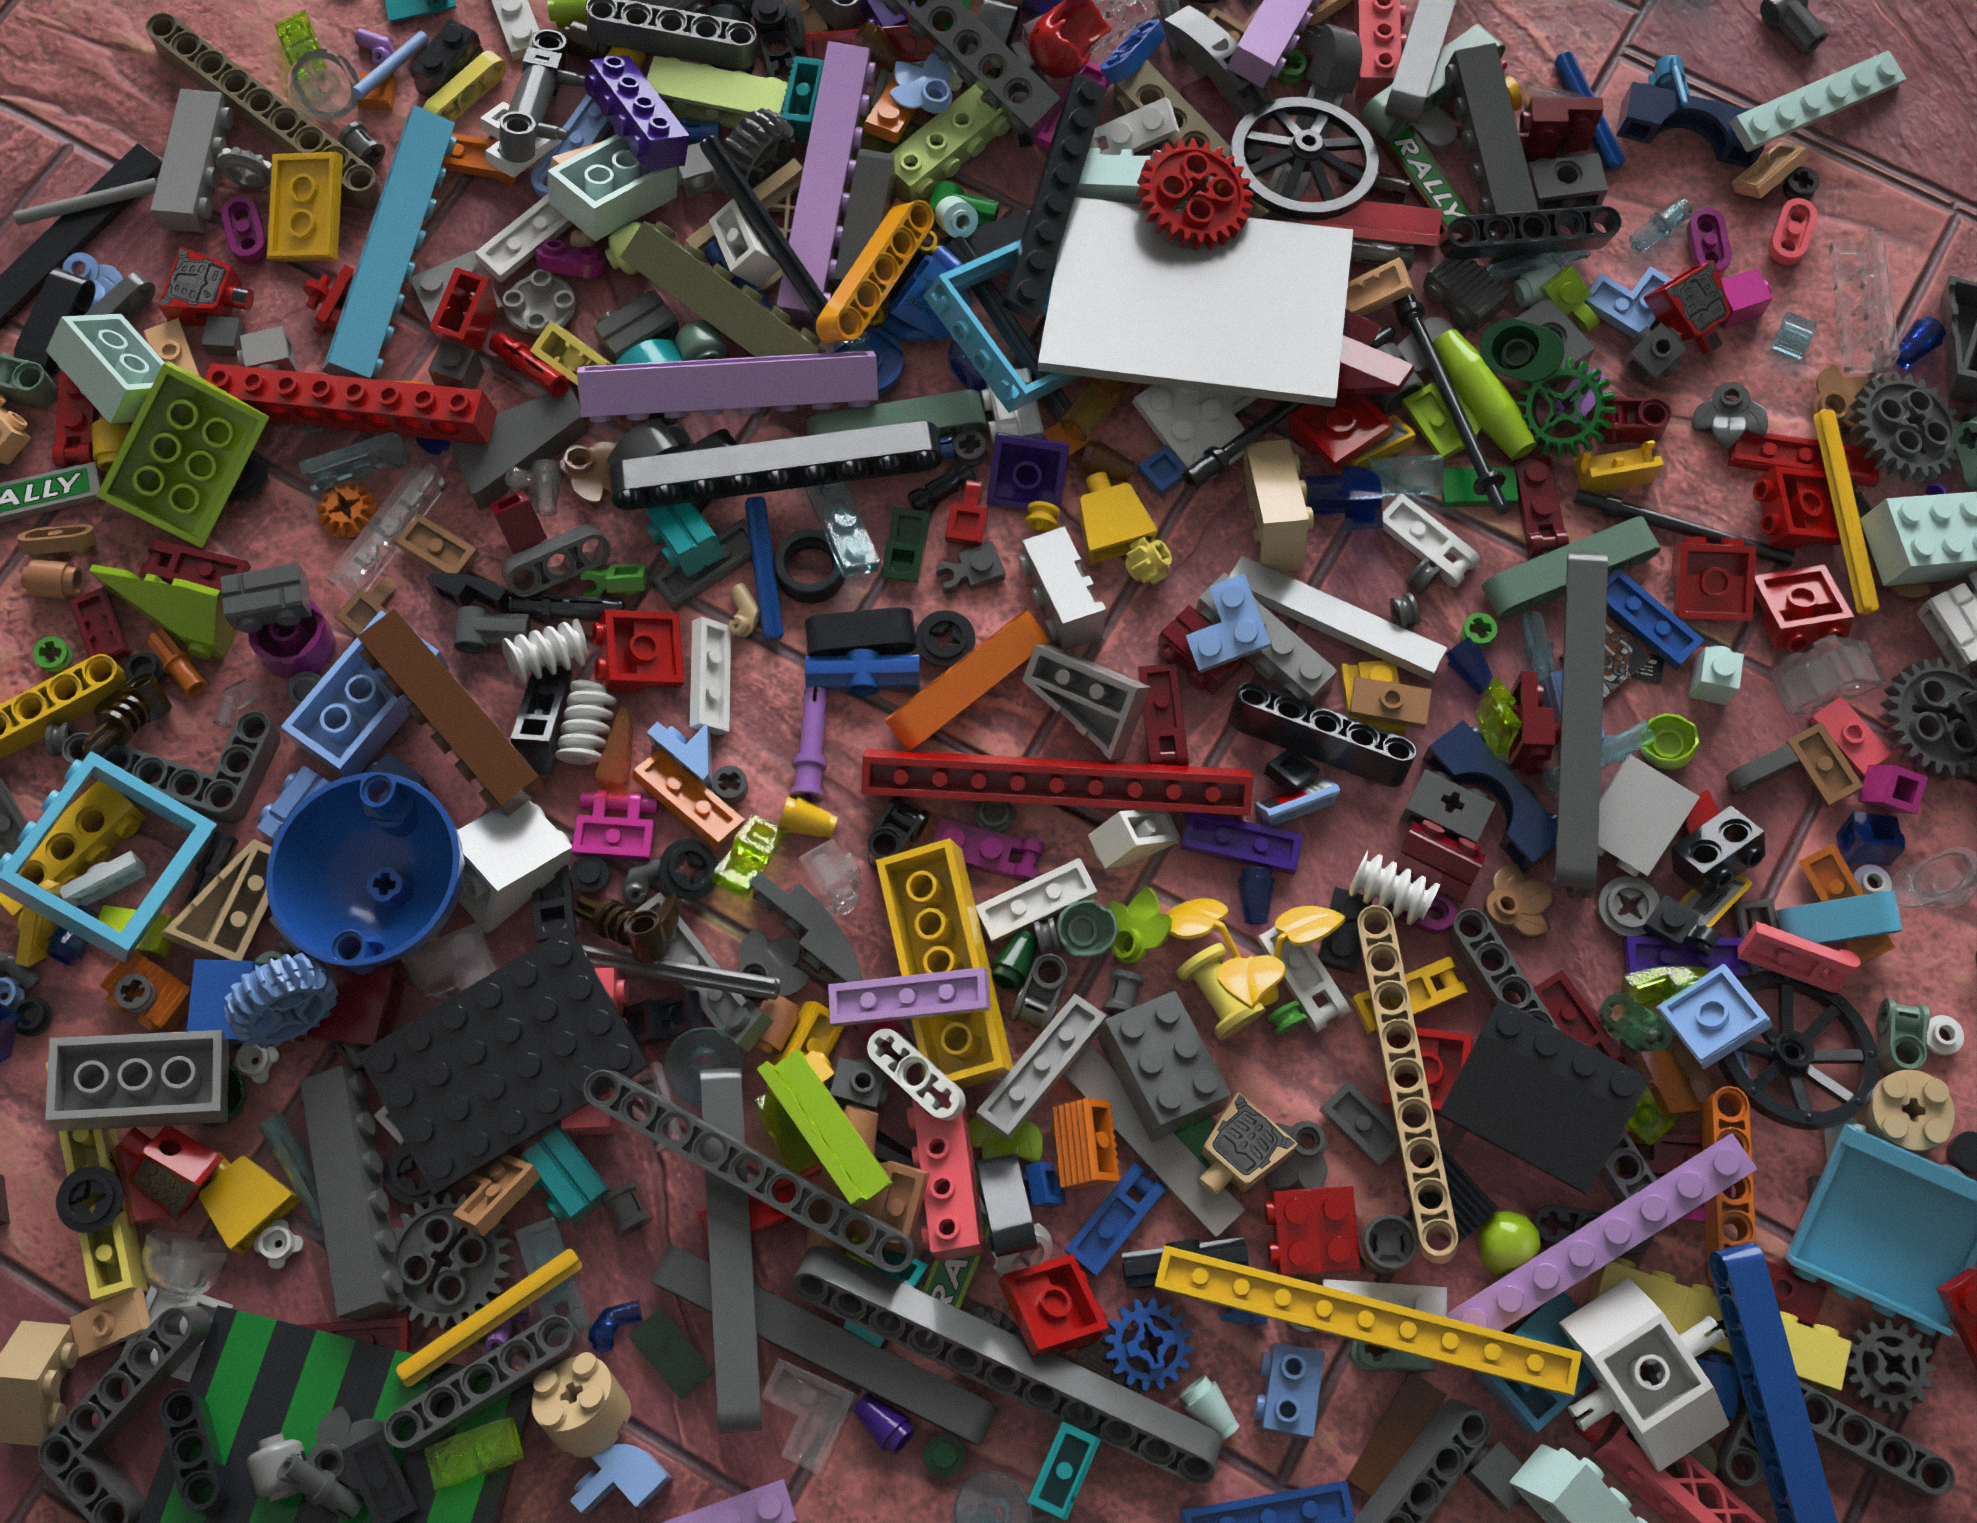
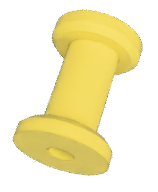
M1217 943L1204 949L1187 960L1176 971L1177 976L1182 981L1195 980L1221 1020L1216 1025L1214 1032L1219 1040L1230 1037L1247 1027L1266 1011L1261 1002H1258L1254 1009L1248 1008L1229 995L1219 984L1216 972L1219 966L1224 963L1227 952L1223 943Z

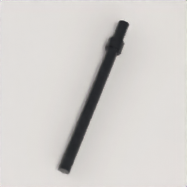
M1578 488L1574 498V503L1600 510L1601 515L1614 519L1617 516L1627 519L1642 516L1648 525L1688 537H1707V542L1711 544L1721 545V538L1744 539V546H1757L1756 557L1788 567L1792 565L1794 560V552L1622 502V497L1609 493L1607 496H1602Z

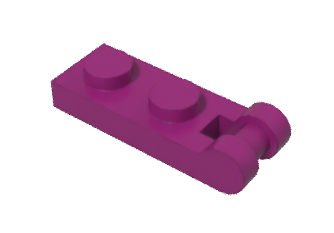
M944 818L939 820L933 841L935 843L951 838L962 849L966 867L1023 882L1036 878L1038 869L1035 868L1037 858L1042 857L1045 847L1044 843L1035 839H1022ZM1012 852L1022 854L1020 863L1009 862Z

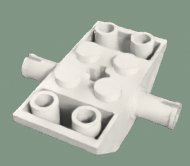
M1628 1277L1558 1322L1576 1351L1582 1352V1360L1598 1382L1597 1390L1574 1405L1567 1407L1572 1418L1578 1417L1589 1410L1587 1414L1575 1421L1582 1431H1586L1588 1427L1613 1411L1617 1414L1619 1413L1657 1472H1660L1730 1426L1714 1386L1695 1360V1357L1718 1342L1725 1340L1722 1329L1714 1330L1704 1336L1706 1332L1718 1325L1711 1316H1706L1704 1320L1678 1335L1664 1313ZM1641 1365H1651L1654 1372L1650 1375L1652 1383L1641 1379L1639 1374L1641 1372Z

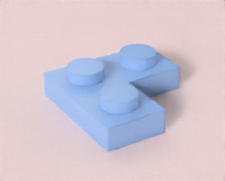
M1650 266L1631 291L1603 273H1600L1589 288L1592 295L1584 302L1599 318L1634 338L1646 326L1650 329L1657 320L1643 297L1671 280V278Z
M1245 573L1209 587L1221 622L1186 635L1200 673L1272 647Z

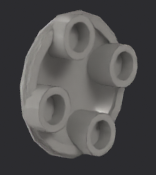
M542 269L533 271L530 276L517 282L503 296L506 317L511 324L524 333L541 335L550 321L560 327H564L573 317L576 307L575 294L568 283L556 276H551L549 271Z

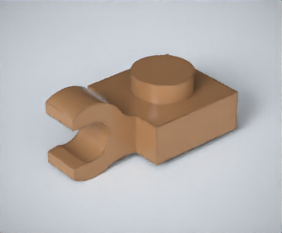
M385 576L369 595L359 588L334 618L355 636H358L380 610L386 614L389 613L381 604L398 585L388 576Z

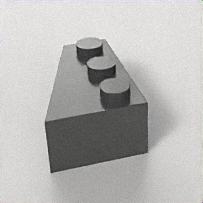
M1949 275L1940 299L1949 397L1977 403V282Z

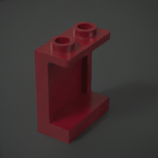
M323 961L325 966L330 969L337 984L336 988L339 993L336 996L337 1004L330 1009L331 1015L328 1018L320 1020L319 1027H312L307 1031V1035L301 1034L295 1037L294 1041L304 1042L305 1039L368 1048L391 1034L405 977L391 967L377 966L370 973L358 975L343 966Z

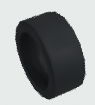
M810 528L795 531L784 538L776 550L774 565L779 586L787 596L797 602L808 604L824 602L837 594L844 584L847 570L843 549L835 537L825 531ZM802 550H822L832 560V571L821 582L813 584L799 583L789 573L788 566L791 558Z

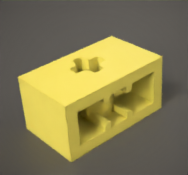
M552 321L549 322L530 350L577 386L578 367L614 365Z

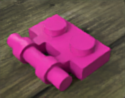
M596 790V793L581 792L580 807L593 808L592 816H576L572 846L574 856L595 855L608 859L651 861L656 824L654 820L641 819L643 812H658L659 801L655 797H644V793L631 792L630 796L610 794L609 790ZM608 810L628 811L627 818L607 817Z

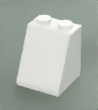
M1628 754L1600 798L1598 855L1603 856L1605 851H1608L1619 858L1616 866L1634 877H1637L1639 872L1648 876L1700 796L1633 755Z
M530 800L509 817L498 807L495 811H491L457 830L462 842L464 855L463 884L458 901L488 934L530 900L533 891L538 887L540 889L555 878L554 874L568 864L572 850L569 839L562 831H557L546 819L543 810Z

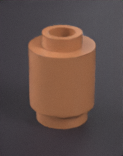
M34 559L28 566L24 567L21 582L23 588L27 589L31 597L69 600L72 596L78 597L81 594L84 585V575L80 567H75L70 562Z
M778 996L775 1000H764L760 1006L774 1022L752 1049L766 1056H770L772 1051L781 1053L798 1021L796 1014L799 1011V1007L788 999Z

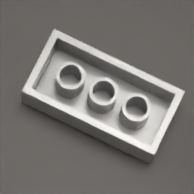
M222 1030L49 1038L45 1120L56 1132L227 1122L229 1041Z

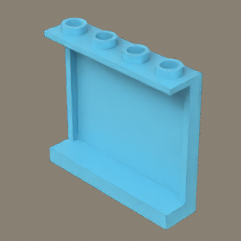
M1845 1124L1784 1257L1794 1266L1792 1272L1803 1279L1816 1283L1819 1277L1832 1283L1831 1290L1843 1297L1855 1301L1857 1295L1872 1301L1870 1307L1883 1315L1895 1319L1897 1313L1912 1319L1910 1325L1923 1333L1935 1336L1936 1332L1939 1331L1951 1337L1953 1330L1947 1325L1950 1316L1936 1288L1966 1269H1973L1977 1261V1181Z

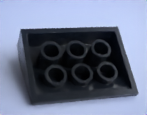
M1498 999L1438 1115L1579 1192L1588 1195L1629 1121L1650 1078L1513 1005Z

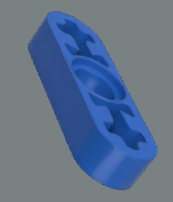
M1159 19L1147 21L1135 28L1100 65V70L1108 85L1119 83L1130 77L1165 40L1166 34Z

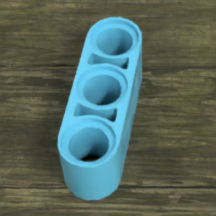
M1895 891L1878 892L1794 906L1776 911L1780 930L1820 945L1903 931Z

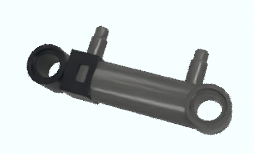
M543 29L532 35V47L527 48L522 60V75L508 112L500 118L499 152L504 159L510 162L523 163L531 160L535 156V141L537 137L566 141L568 138L567 129L542 123L552 96H557L561 84L585 87L586 76L566 71V38L559 31Z

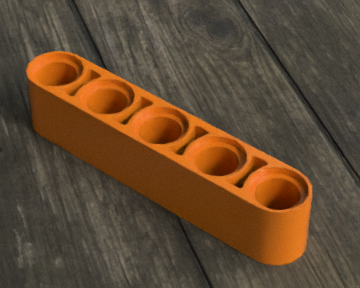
M1024 610L889 715L884 722L906 751L912 750L1031 657L1035 645L1047 644L1050 640L1029 610Z
M1722 1087L1707 1096L1701 1105L1703 1109L1701 1111L1702 1151L1733 1133L1752 1160L1750 1105L1748 1098L1737 1087ZM1719 1098L1726 1100L1731 1105V1117L1725 1116L1720 1112L1718 1108ZM1753 1172L1733 1184L1736 1190L1734 1200L1729 1199L1721 1192L1705 1202L1707 1274L1713 1288L1714 1284L1708 1263L1710 1253L1748 1242L1756 1243ZM1725 1221L1731 1222L1736 1227L1738 1232L1736 1241H1731L1724 1234L1723 1224Z

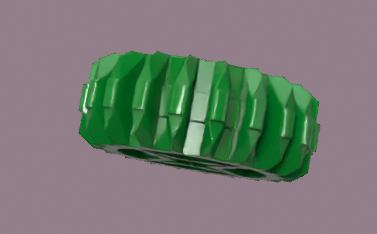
M1568 357L1565 369H1562L1560 365L1546 379L1530 382L1534 385L1531 390L1525 387H1520L1518 390L1520 394L1528 398L1527 402L1517 401L1516 404L1521 410H1526V414H1522V418L1529 423L1527 428L1536 434L1534 440L1537 442V446L1545 441L1542 448V453L1545 455H1549L1554 446H1557L1556 455L1558 458H1564L1566 447H1570L1573 457H1578L1580 455L1579 444L1582 443L1584 448L1590 452L1594 449L1593 444L1589 440L1592 436L1600 442L1605 440V436L1598 432L1600 426L1607 429H1612L1613 423L1604 420L1605 414H1617V409L1606 406L1605 402L1615 400L1616 394L1614 392L1603 394L1602 392L1611 385L1609 379L1596 382L1602 373L1599 368L1593 369L1587 375L1589 362L1585 360L1575 370V360ZM1574 378L1581 380L1577 387H1573L1570 391L1563 394L1557 393L1549 387L1551 383L1560 379ZM1590 389L1594 394L1596 402L1595 414L1591 422L1581 411V404L1587 397L1585 394ZM1540 395L1550 404V413L1542 427L1538 422L1536 413ZM1555 396L1558 400H1563L1566 403L1573 400L1574 405H1571V407L1574 408L1573 413L1579 417V420L1565 413L1559 417L1557 412L1561 409L1557 408L1558 403L1552 397ZM1567 422L1575 423L1583 430L1581 433L1569 438L1550 436L1555 428L1558 429Z

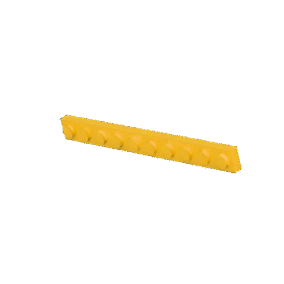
M1164 1245L1154 1286L1155 1289L1572 1397L1575 1394L1582 1352Z

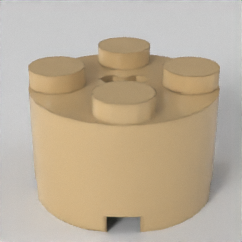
M1900 1070L1877 1082L1870 1100L1856 1113L1857 1124L1866 1126L1868 1134L1919 1155L1947 1140L1954 1125L1955 1110L1949 1095V1088L1945 1082L1921 1071Z
M584 1352L576 1357L566 1359L555 1365L552 1369L542 1371L534 1380L533 1416L562 1452L573 1453L575 1457L581 1458L599 1454L613 1445L620 1437L617 1431L623 1422L628 1423L631 1414V1404L628 1395L607 1366L590 1352Z

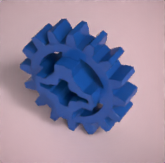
M1155 1298L1149 1299L1146 1308H1143L1142 1303L1137 1299L1132 1301L1131 1313L1123 1306L1117 1310L1121 1319L1120 1322L1112 1319L1108 1321L1107 1325L1114 1333L1113 1335L1103 1337L1102 1342L1111 1345L1112 1351L1106 1353L1103 1357L1104 1360H1115L1117 1365L1111 1371L1113 1376L1121 1372L1126 1374L1124 1379L1125 1386L1128 1387L1137 1380L1139 1381L1140 1391L1145 1392L1148 1390L1150 1382H1153L1155 1388L1159 1391L1165 1389V1377L1172 1383L1180 1380L1175 1371L1176 1368L1181 1370L1189 1368L1190 1365L1183 1359V1355L1193 1353L1194 1347L1185 1345L1184 1339L1193 1333L1192 1330H1181L1179 1325L1185 1319L1183 1314L1175 1318L1170 1316L1172 1310L1170 1303L1159 1310L1157 1309ZM1149 1317L1160 1320L1169 1330L1164 1332L1154 1326L1152 1319ZM1132 1321L1133 1325L1131 1326L1134 1333L1129 1342L1121 1344L1123 1332ZM1144 1334L1147 1335L1149 1340L1155 1339L1157 1347L1151 1350L1152 1356H1150L1148 1350L1141 1351L1139 1343L1145 1340ZM1174 1346L1173 1357L1167 1367L1164 1368L1163 1356L1168 1347ZM1134 1358L1144 1365V1371H1147V1373L1134 1369L1126 1359Z

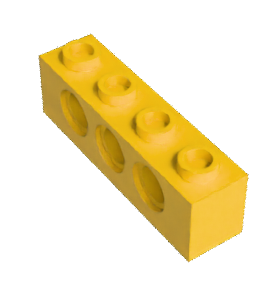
M98 780L65 810L18 875L33 883L36 877L44 874L43 881L48 879L58 882L60 886H63L86 874L87 870L93 865L104 862L109 857L111 850L123 839H127L135 834L140 827V823L147 817L122 793ZM104 820L102 828L92 832L93 826L98 821ZM74 847L73 854L69 858L62 860L64 852ZM0 892V903L12 916L19 919L24 905Z

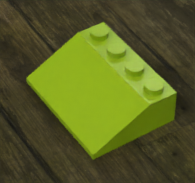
M167 361L163 363L96 497L203 548L270 417L203 378Z

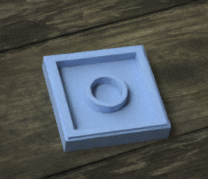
M1722 964L1656 1006L1659 1014L1703 1070L1773 1026L1770 1018L1725 964Z

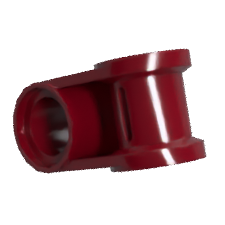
M1616 396L1615 400L1605 402L1606 406L1616 407L1617 414H1605L1604 420L1613 423L1612 429H1607L1601 426L1598 432L1605 436L1603 442L1609 444L1622 442L1644 443L1652 440L1656 442L1664 434L1671 419V408L1667 402L1660 398H1625ZM1645 418H1652L1657 423H1650Z

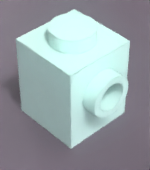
M1724 646L1705 647L1693 663L1688 698L1727 705L1740 688L1744 654L1732 652L1730 648Z

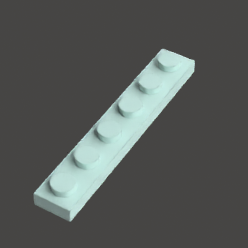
M1888 50L1734 117L1729 124L1746 152H1749L1898 87L1907 78Z

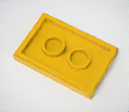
M338 152L272 154L267 243L268 260L272 262L338 260L343 155Z

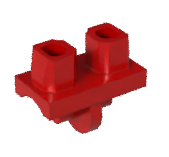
M344 264L331 289L328 286L332 279L324 274L318 282L314 280H307L305 282L303 291L309 296L306 306L316 310L318 304L322 303L315 317L317 323L314 326V331L321 335H324L327 329L335 332L342 312L339 306L342 300H346L355 269Z

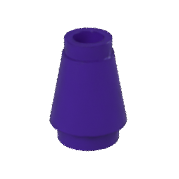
M871 1393L865 1394L853 1409V1413L858 1417L881 1451L888 1450L892 1455L897 1454L906 1446L915 1433V1428L910 1425L911 1419L874 1397Z

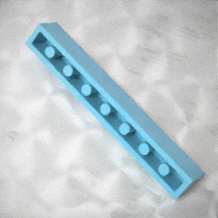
M416 105L413 106L407 116L321 372L335 376L377 379L383 364V359L378 358L381 346H388L394 331V327L389 325L392 313L398 315L405 295L399 293L402 282H409L415 267V263L410 261L413 250L419 251L426 231L420 229L423 219L429 220L436 200L431 198L433 188H440L446 173V168L441 166L444 156L450 157L457 137L451 135L455 122Z

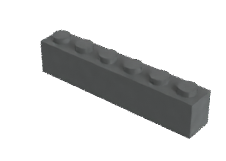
M1496 43L1455 50L1445 66V79L1448 86L1453 88L1455 96L1453 110L1455 117L1461 120L1463 128L1461 134L1462 146L1465 152H1469L1471 160L1470 178L1472 184L1478 187L1480 195L1478 199L1479 214L1537 211L1538 206ZM1523 228L1527 236L1536 238L1533 230ZM1488 230L1489 236L1492 239L1501 241L1500 235L1497 232ZM1537 254L1495 257L1497 263Z
M340 1065L300 1080V1087L337 1317L361 1321L403 1306L401 1297L403 1281L396 1268L394 1256L396 1240L389 1227L387 1215L389 1200L383 1191L380 1174L383 1164L380 1155L376 1151L374 1139L376 1124L373 1116L370 1114L367 1098L370 1092L369 1084L363 1072Z

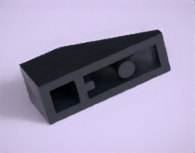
M556 665L555 675H552L547 667L544 666L542 667L541 679H537L533 672H531L511 734V744L538 775L553 776L558 760L555 757V753L561 750L558 748L557 742L560 736H563L560 728L563 722H565L564 711L567 708L572 666L571 670L566 671L563 666Z

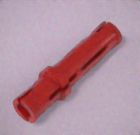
M500 331L490 338L489 349L503 358L510 369L521 371L532 381L549 391L554 397H561L568 391L570 386L569 379L534 355L528 345L523 342H516L505 332Z

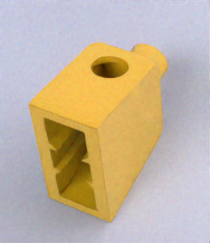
M1105 472L1092 474L1086 479L1090 493L1079 498L1078 512L1088 566L1126 555L1132 551L1130 544L1142 537H1145L1147 541L1152 538L1156 540L1157 528L1131 484L1122 483L1111 487Z
M216 1152L222 1157H224V1155L221 1152ZM244 1155L232 1164L224 1157L211 1178L212 1182L199 1193V1199L226 1245L241 1255L253 1246L256 1237L260 1236L266 1228L270 1227L273 1221L283 1219L303 1201L265 1169Z

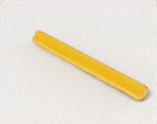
M571 1248L565 1250L396 1367L400 1380L407 1387H412L579 1272L583 1266L577 1254Z

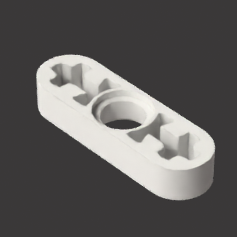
M880 1029L870 1037L867 1051L872 1061L932 1116L949 1121L957 1118L963 1112L965 1107L963 1091L906 1038L891 1029ZM885 1040L890 1043L893 1042L892 1048L904 1057L900 1062L886 1054L882 1055L884 1049L881 1047V1044ZM921 1063L926 1070L925 1079L919 1085L911 1086L907 1081V1071L913 1064ZM933 1086L938 1091L947 1095L952 1092L949 1097L952 1105L949 1109L944 1107L938 1109L941 1104L940 1100L934 1094L928 1092Z

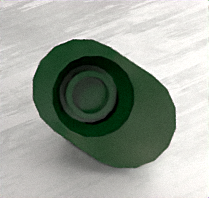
M1516 318L1502 319L1490 325L1482 335L1479 345L1480 355L1489 368L1507 377L1525 382L1544 380L1552 375L1561 365L1565 354L1564 343L1557 333L1548 328Z

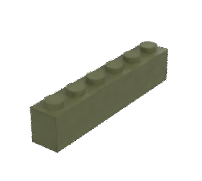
M643 221L620 256L622 260L755 357L826 353L827 351L819 345L821 341L819 336L805 327L799 331L790 324L792 317L777 306H774L772 310L760 302L763 298L760 293L746 284L743 288H740L731 281L734 275L717 263L714 267L710 266L702 260L705 253L689 242L685 246L681 245L673 239L677 233L660 221L656 225Z

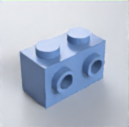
M1276 1342L1270 1346V1352L1263 1351L1259 1377L1266 1378L1264 1395L1257 1393L1253 1412V1419L1260 1420L1258 1431L1306 1440L1314 1437L1325 1351Z

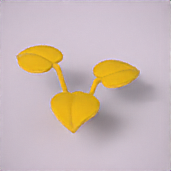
M1208 898L1193 899L1183 902L1165 913L1172 916V927L1169 934L1176 938L1189 940L1200 938L1209 934L1213 929L1221 933L1233 959L1227 960L1219 966L1216 972L1217 980L1229 995L1250 1009H1254L1258 1002H1261L1263 1006H1267L1278 1000L1279 991L1277 984L1286 973L1285 965L1281 961L1283 946L1287 941L1295 946L1309 945L1327 937L1345 922V916L1331 909L1318 906L1292 908L1280 915L1275 921V929L1281 935L1277 937L1274 957L1262 955L1255 958L1249 956L1246 959L1241 958L1225 924L1220 922L1229 915L1228 908L1223 903Z

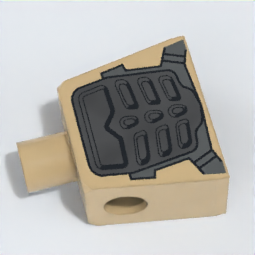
M1238 1092L1203 1146L1201 1155L1211 1166L1198 1181L1214 1196H1217L1229 1182H1232L1242 1192H1246L1294 1154L1298 1143Z

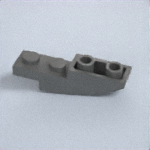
M1188 5L1162 21V25L1201 80L1207 76L1211 78L1240 121L1255 107L1271 101L1263 88L1227 69L1238 42L1212 19Z
M760 871L749 882L752 894L754 895L751 898L752 901L769 914L773 910L783 918L782 925L794 936L799 938L802 934L805 935L799 941L801 953L804 954L801 960L810 969L818 974L821 970L825 971L833 978L831 984L863 981L859 964L843 931L831 914L807 889L799 883L790 894H787Z

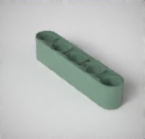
M1476 24L1443 47L1440 51L1422 114L1425 115L1435 106L1439 107L1454 96L1452 86H1448L1445 79V66L1455 50L1496 43L1501 59L1506 46L1482 25ZM1393 84L1373 97L1361 113V120L1386 141H1391L1414 123L1384 114Z
M961 390L822 413L810 417L805 424L807 436L928 421L936 425L939 438L951 435L952 441L964 430H975L982 434L988 428L982 397L977 390Z
M1639 516L1497 573L1487 579L1481 587L1498 619H1507L1566 595L1568 552L1608 553L1609 576L1617 567L1624 571L1648 561L1661 551V547L1644 517Z

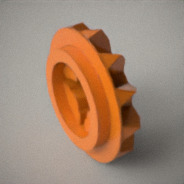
M351 481L341 486L334 484L332 490L328 493H322V500L316 506L318 521L322 528L332 536L339 538H351L362 534L372 525L377 514V505L373 495L364 485H355ZM342 500L350 506L353 505L350 507V515L352 517L350 520L347 515L340 511Z

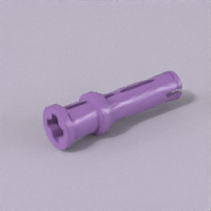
M807 687L804 690L800 752L795 756L792 763L793 768L796 769L795 785L790 789L789 796L794 799L800 796L810 803H819L824 799L821 781L822 772L827 768L826 759L822 756L829 692L821 687H817L816 701L814 687Z

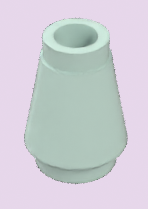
M1204 1375L1195 1380L1181 1393L1180 1398L1185 1403L1183 1408L1200 1423L1217 1431L1222 1441L1239 1428L1240 1425L1235 1420L1216 1381L1211 1382Z

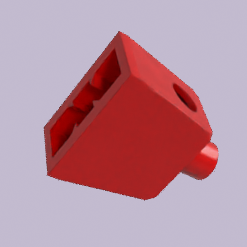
M455 267L430 324V331L441 340L475 349L479 353L498 309L490 278Z

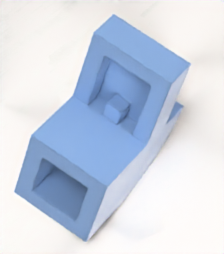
M613 1444L603 1452L591 1456L601 1470L597 1474L591 1470L574 1486V1490L577 1493L570 1501L580 1513L588 1515L617 1486L635 1507L642 1509L673 1478L648 1452L633 1445Z

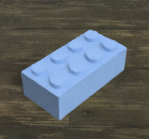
M380 610L363 631L385 616L386 613ZM358 638L354 640L281 725L283 731L294 744L341 777L360 774L410 715L406 708L411 703L404 695L397 699L383 682L387 675L380 667L373 671L361 657L359 652L364 648ZM422 639L448 670L449 667L440 651Z

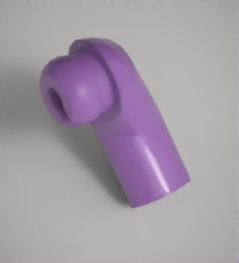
M362 28L357 30L355 44L372 51L373 57L371 59L375 65L379 66L394 53L391 40L388 37Z

